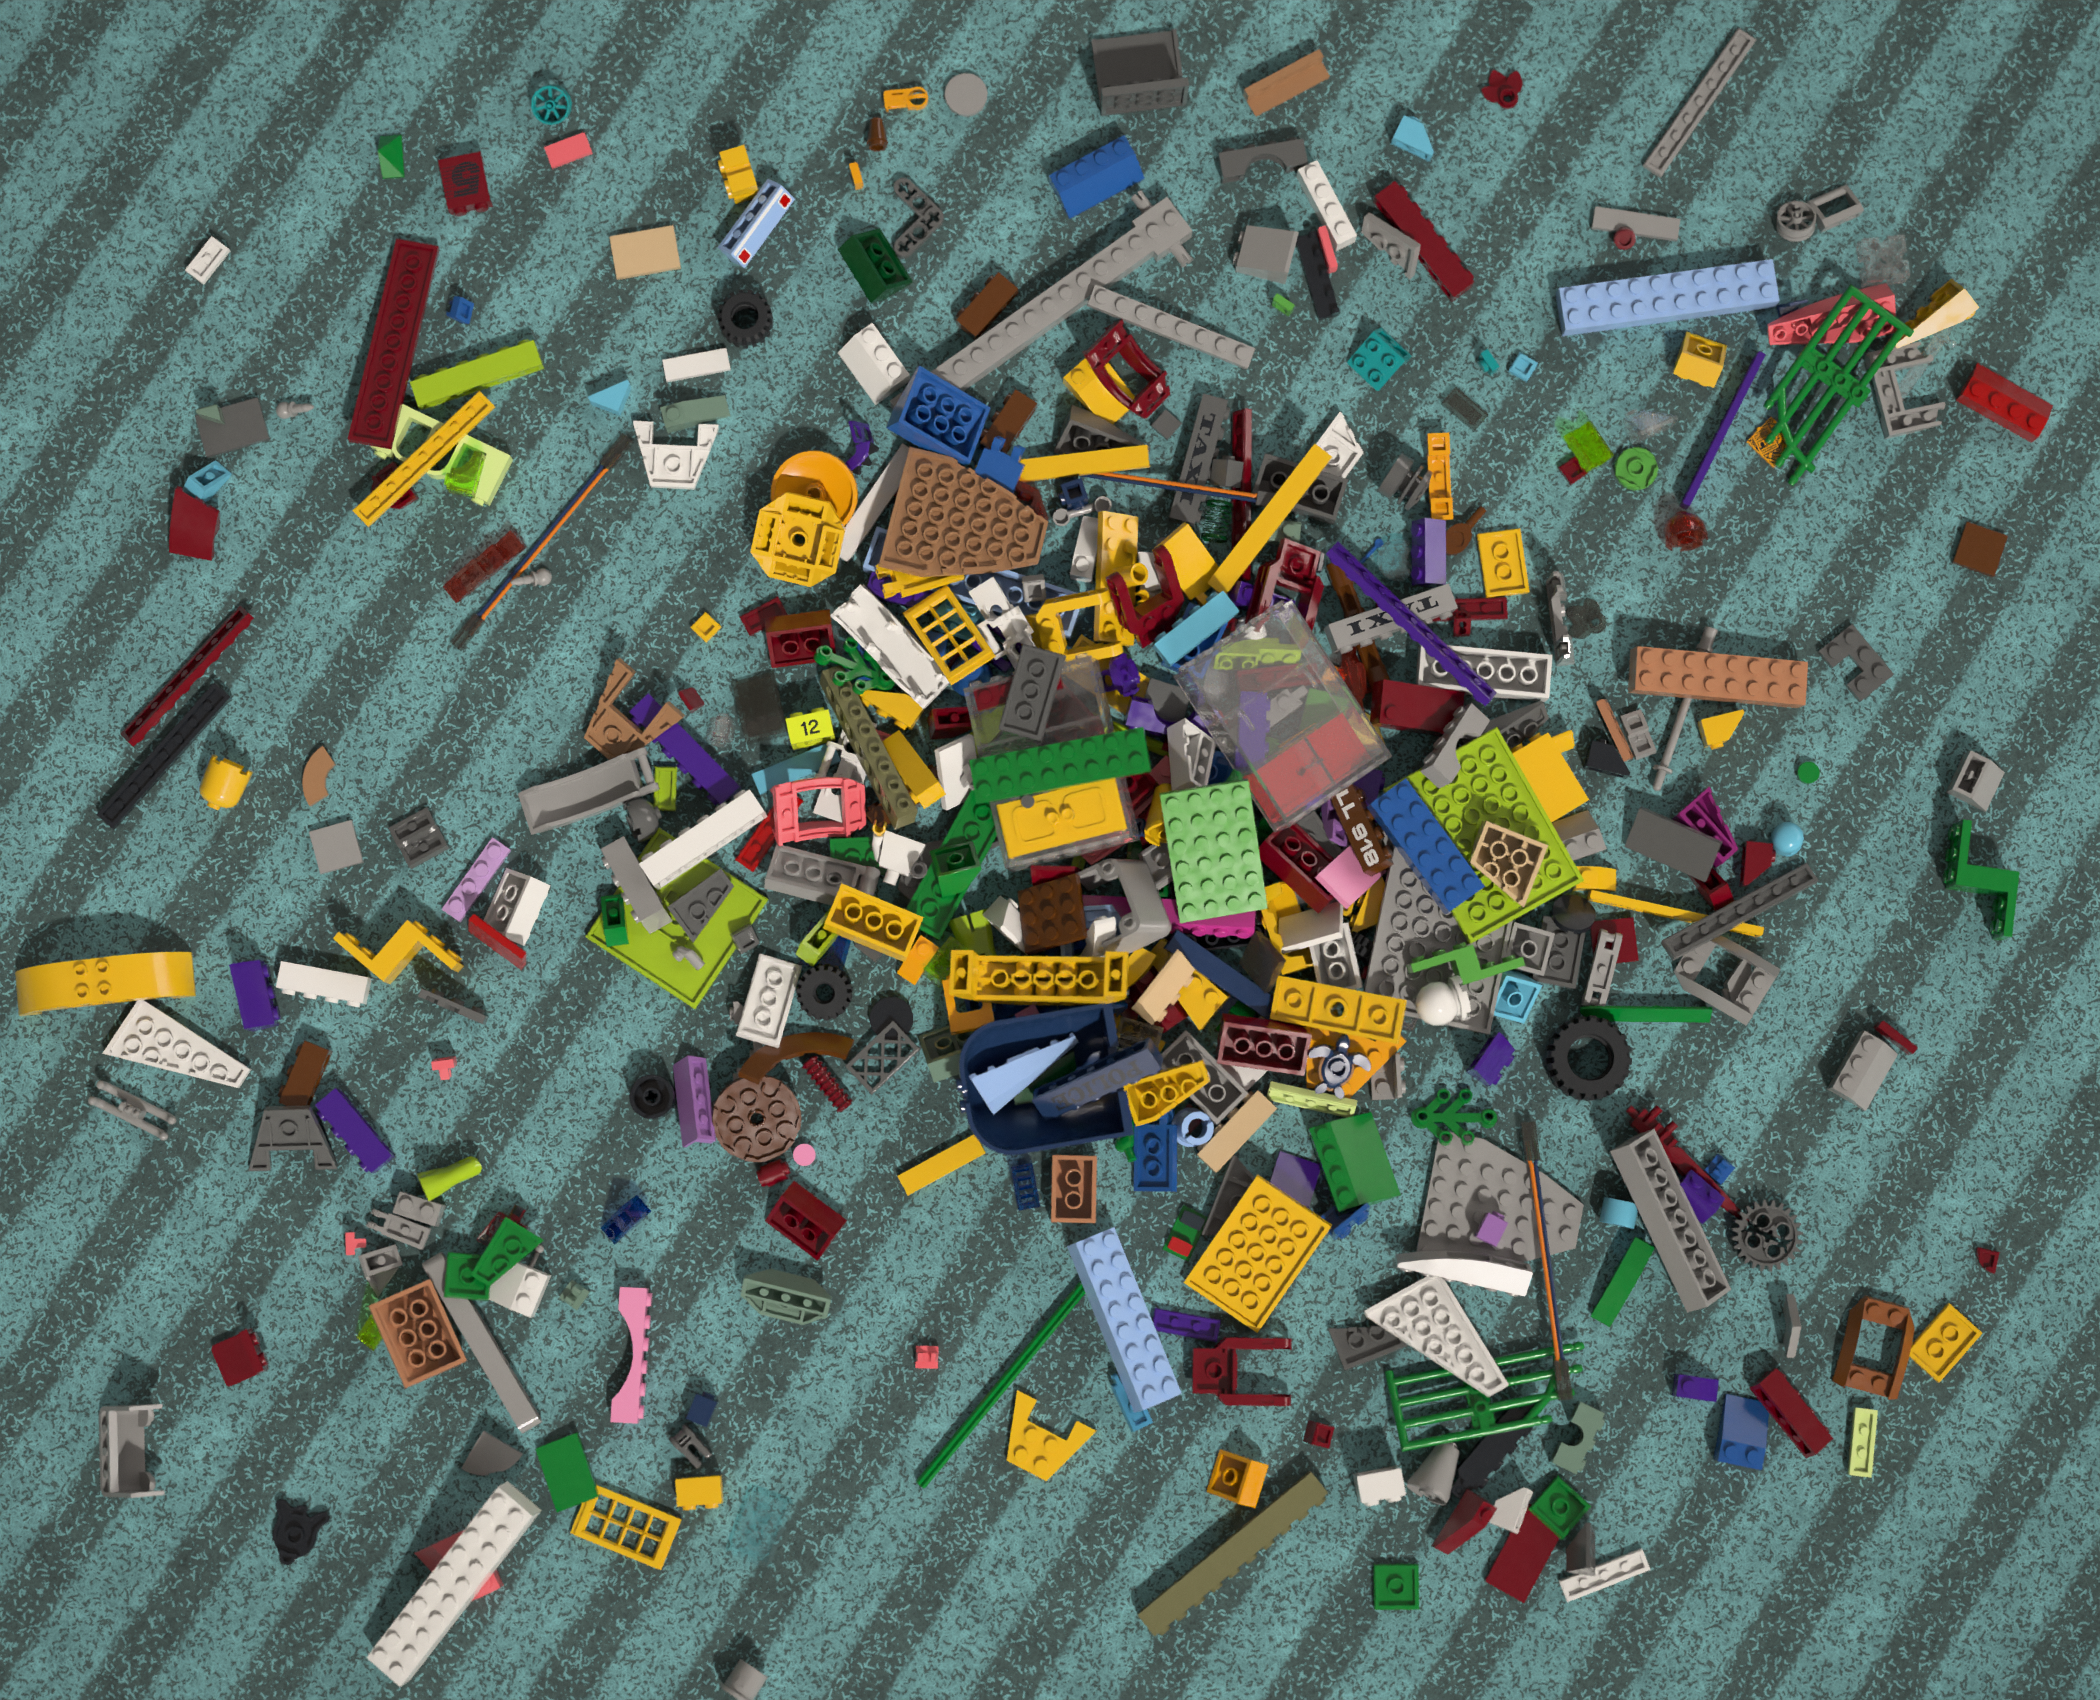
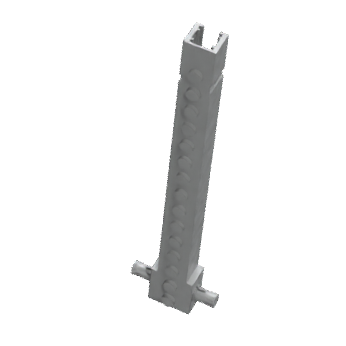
M1139 191L1138 195H1133L1131 200L1142 214L1132 221V230L935 368L931 373L964 392L1085 306L1095 284L1109 289L1152 257L1158 262L1171 252L1181 267H1185L1186 263L1189 264L1193 258L1190 257L1182 244L1192 237V229L1168 197L1156 205H1152L1143 194V191ZM902 393L890 400L892 409H894Z

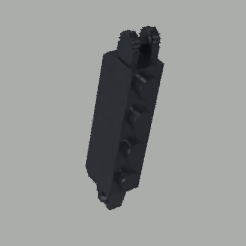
M1535 1404L1505 1409L1495 1423L1501 1424L1522 1420ZM1528 1427L1482 1436L1456 1467L1458 1477L1452 1485L1451 1492L1459 1499H1462L1467 1489L1476 1490L1478 1487L1482 1489L1489 1481L1488 1475L1492 1471L1496 1472L1504 1463L1502 1459L1507 1453L1511 1455L1518 1447L1517 1441L1521 1437H1527L1533 1428Z

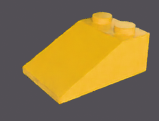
M1083 359L1063 377V384L1088 411L1110 424L1116 423L1129 411L1101 384L1086 359ZM1107 363L1104 368L1109 376L1133 400L1135 396L1111 365Z

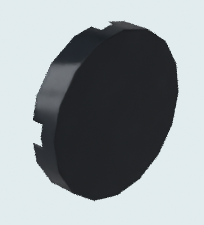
M1565 895L1558 898L1553 905L1551 914L1552 920L1558 928L1567 933L1568 931L1574 932L1573 934L1587 932L1592 928L1596 918L1595 909L1592 904L1578 895Z
M887 997L879 1000L873 1006L870 1013V1024L872 1030L877 1035L892 1021L906 1034L910 1032L913 1026V1013L911 1007L904 1000L898 997ZM892 1027L885 1034V1040H898V1032Z

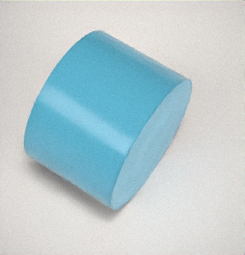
M1604 1197L1599 1221L1634 1229L1638 1209L1635 1203Z

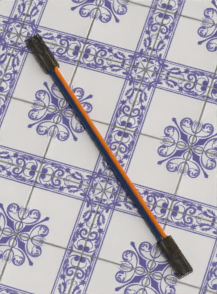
M623 433L599 461L598 469L483 608L478 613H473L450 641L452 645L462 652L486 623L484 621L486 616L512 586L511 580L519 577L601 477L607 471L611 472L634 444L630 438Z
M1535 1121L1520 1123L1525 1162H1528L1555 1352V1361L1552 1363L1558 1401L1573 1399L1569 1364L1568 1360L1564 1358L1539 1177L1538 1161L1541 1159Z

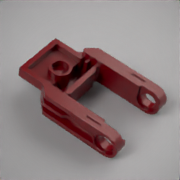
M1286 538L1280 540L1276 559L1266 562L1258 569L1245 619L1246 629L1256 633L1260 632L1265 615L1268 614L1275 585L1301 593L1289 640L1290 644L1300 645L1301 649L1308 645L1324 588L1321 578L1316 575L1320 551Z
M1162 544L1153 549L1154 565L1162 593L1156 594L1133 608L1126 582L1120 573L1116 571L1106 577V583L1118 622L1125 629H1128L1130 633L1135 634L1137 644L1141 648L1154 642V639L1165 631L1167 634L1173 630L1172 625L1176 622L1175 616L1178 615L1184 603L1172 556Z
M1224 1337L1214 1348H1192L1191 1393L1214 1394L1222 1404L1230 1406H1291V1394L1235 1393L1237 1388V1349L1292 1350V1338Z

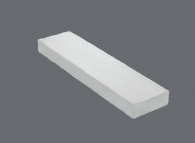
M1642 1548L1596 1565V1576L1573 1574L1558 1581L1566 1602L1649 1571L1650 1567Z

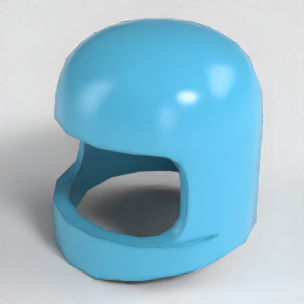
M1783 822L1777 825L1770 836V843L1773 844V849L1776 850L1778 855L1785 857L1795 855L1801 849L1804 840L1801 828L1792 822Z

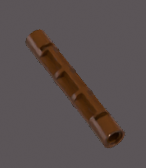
M1333 563L1326 565L1325 568L1333 590L1336 591L1342 606L1344 619L1365 612L1355 591L1354 581L1348 579L1345 572L1339 566ZM1375 639L1368 646L1360 647V644L1355 646L1364 665V673L1372 694L1374 682L1383 679L1390 680L1386 666L1382 663L1374 642Z

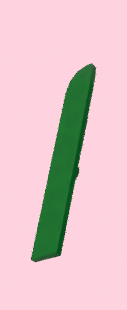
M1658 1005L1580 1007V1013L1583 1016L1591 1015L1597 1018H1605L1609 1022L1710 1023L1713 1010L1712 1007H1664Z

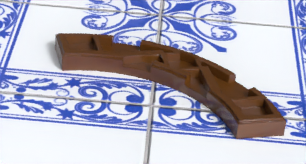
M807 1032L781 1038L779 1048L765 1045L751 1055L740 1069L738 1077L759 1085L762 1078L777 1063L784 1059L788 1060L803 1056L804 1053H817V1055H828L846 1060L854 1044V1039L823 1032Z

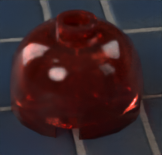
M1680 511L1667 520L1663 529L1665 546L1671 551L1676 547H1682L1679 552L1690 551L1702 546V541L1704 539L1707 541L1708 539L1704 521L1697 514Z

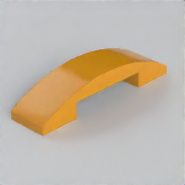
M1449 432L1427 433V471L1433 472L1430 485L1428 486L1431 519L1453 520Z

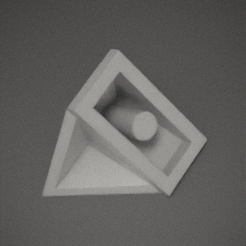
M396 1244L358 1256L365 1278L377 1297H379L395 1272L403 1265Z

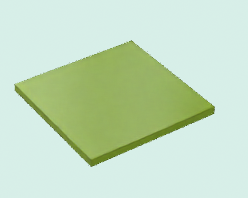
M658 828L657 833L651 838L638 857L639 862L641 863V858L649 852L656 853L661 849L660 845L669 839L674 841L676 838ZM705 858L659 890L652 884V888L663 903L662 906L673 920L669 924L649 934L641 922L636 923L631 914V911L634 909L631 904L626 905L624 901L629 944L607 947L602 912L585 937L693 1009H696L736 950L730 934L748 923L752 926L769 899L723 870L734 887L696 940L692 942L667 907L720 869L719 866ZM619 886L613 895L623 893L622 887ZM678 946H683L695 951L705 964L702 968L696 970L685 957L681 961H677L672 953L677 950Z

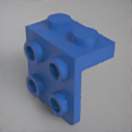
M1366 1203L1359 1210L1337 1216L1333 1206L1321 1216V1218L1332 1224L1328 1234L1334 1241L1338 1238L1344 1239L1351 1233L1353 1225L1357 1224L1359 1226L1368 1219L1370 1206Z

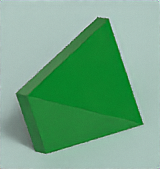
M402 135L380 136L378 156L383 179L404 178Z

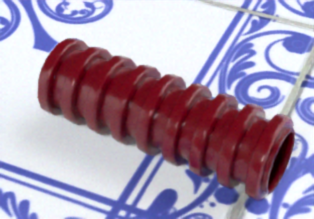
M817 1055L811 1057L803 1064L802 1069L807 1070L806 1074L812 1076L810 1079L816 1081L815 1085L820 1086L819 1090L824 1091L823 1095L825 1097L828 1096V1101L832 1102V1106L837 1108V1113H841L852 1104L853 1100L849 1099V1095L843 1092L844 1089L839 1087V1082H835V1077L832 1078L830 1076L832 1073L826 1071L827 1067L822 1066L823 1062L818 1061L819 1057Z

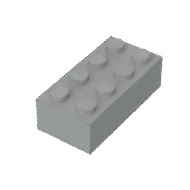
M1186 1030L1161 1054L1163 1057L1161 1070L1200 1060L1204 1061L1210 1082L1188 1098L1203 1113L1207 1114L1215 1125L1248 1094Z

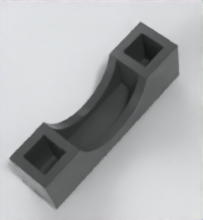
M1291 137L1286 139L1285 142L1280 143L1268 141L1262 146L1250 144L1244 146L1243 149L1234 150V148H1227L1222 150L1221 153H1218L1222 184L1243 180L1248 167L1259 160L1274 161L1282 167L1285 173L1298 171V169L1308 165L1304 139Z

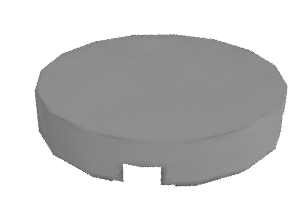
M963 73L956 75L949 81L945 89L947 106L953 113L963 117L978 114L983 110L987 101L986 85L981 78L974 74Z

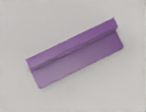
M686 1056L673 1065L682 1146L688 1147L694 1142L711 1144L716 1141L712 1122L713 1112L706 1058Z

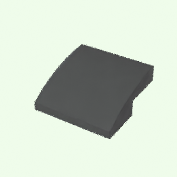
M1150 678L1144 698L1153 701L1154 710L1162 719L1178 722L1184 718L1192 691Z
M427 807L388 828L410 869L450 849Z

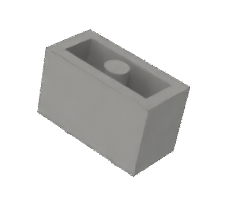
M400 1191L393 1213L439 1227L446 1205Z

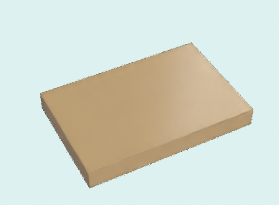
M673 225L609 236L617 280L681 269Z

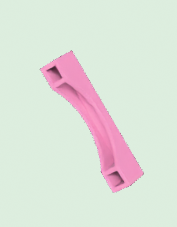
M620 1287L618 1310L625 1318L630 1329L633 1342V1359L626 1382L612 1399L611 1422L638 1424L640 1419L644 1418L645 1407L641 1405V1396L646 1394V1383H642L643 1374H647L648 1361L644 1360V1351L649 1349V1338H645L646 1329H650L651 1316L647 1315V1308L652 1305V1293H649V1288Z

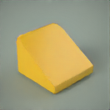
M1572 730L1551 737L1561 753L1574 748Z

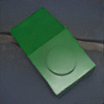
M621 894L602 896L603 929L607 947L629 944L625 906Z

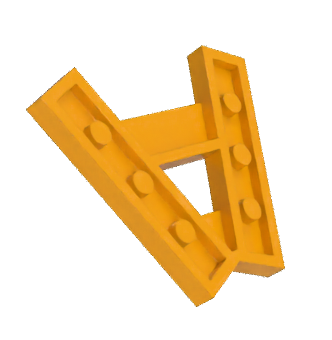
M1310 1027L1312 1037L1309 1050L1320 1044L1336 1047L1338 1037L1344 1033ZM1347 1034L1350 1039V1047L1347 1051L1349 1053L1361 1052L1366 1055L1371 1062V1069L1366 1071L1359 1065L1354 1064V1073L1351 1079L1342 1086L1345 1098L1350 1099L1407 1042L1402 1035H1400L1399 1044ZM1322 1057L1307 1058V1088H1315L1321 1082L1318 1066Z

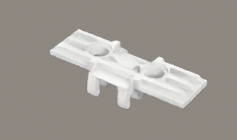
M993 576L969 591L985 621L976 625V628L980 630L995 654L994 660L1006 654L1014 669H1016L1020 653L1016 651L1015 645L1019 642L1036 647L1031 636L1034 631L1019 606L1014 607L1013 604L1009 603ZM993 605L1001 607V616L993 613ZM987 624H990L993 628L998 626L1006 638V641L1002 643L1003 651L987 627Z
M842 730L838 744L827 741L825 755L818 774H815L814 778L826 777L835 750L842 752L841 761L833 777H845L864 784L866 773L856 754L847 752L846 748L850 742L844 730ZM832 788L821 789L813 813L842 823L841 795H834Z

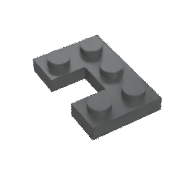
M1853 624L1818 651L1819 655L1831 669L1847 656L1860 669L1862 673L1845 685L1858 702H1861L1894 675Z

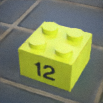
M824 707L811 710L810 714L805 715L802 712L790 714V718L785 719L793 750L824 744L827 741H836L829 709L824 710Z

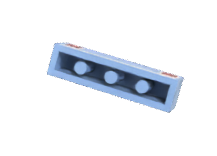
M767 179L717 248L730 261L745 268L795 199L782 185Z

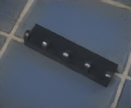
M1314 230L1307 235L1297 237L1296 246L1317 318L1320 321L1338 316L1340 310L1322 255L1323 252L1320 248L1317 232Z

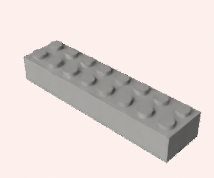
M1655 1129L1634 1135L1611 1150L1614 1162L1623 1177L1687 1313L1708 1307L1729 1292L1731 1288L1680 1185L1681 1183Z

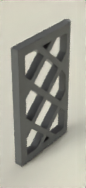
M892 1021L845 1067L873 1095L921 1048ZM893 1027L898 1032V1040H885V1034ZM875 1043H881V1056L868 1055V1050ZM885 1043L898 1044V1055L884 1056ZM901 1044H909L914 1049L907 1056H901ZM858 1059H865L864 1072L856 1071L852 1067ZM868 1059H881V1072H868ZM884 1060H897L895 1068L890 1072H884ZM868 1075L881 1076L880 1082L873 1088L867 1083Z

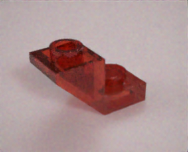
M1019 480L1015 487V492L1018 493L1017 496L1027 502L1032 500L1030 508L1034 510L1035 514L1042 516L1048 521L1039 490Z

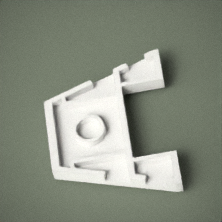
M634 421V428L651 488L695 490L718 433L719 426L699 424L697 446L653 444V422Z

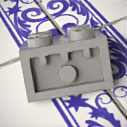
M1394 1053L1370 1078L1371 1100L1402 1098L1403 1093H1406L1405 1080H1401V1072L1404 1071V1058H1400V1053Z

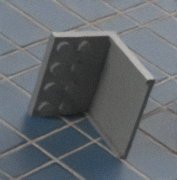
M1177 29L1099 40L1091 39L1101 116L1186 106L1189 81L1188 77L1183 78Z

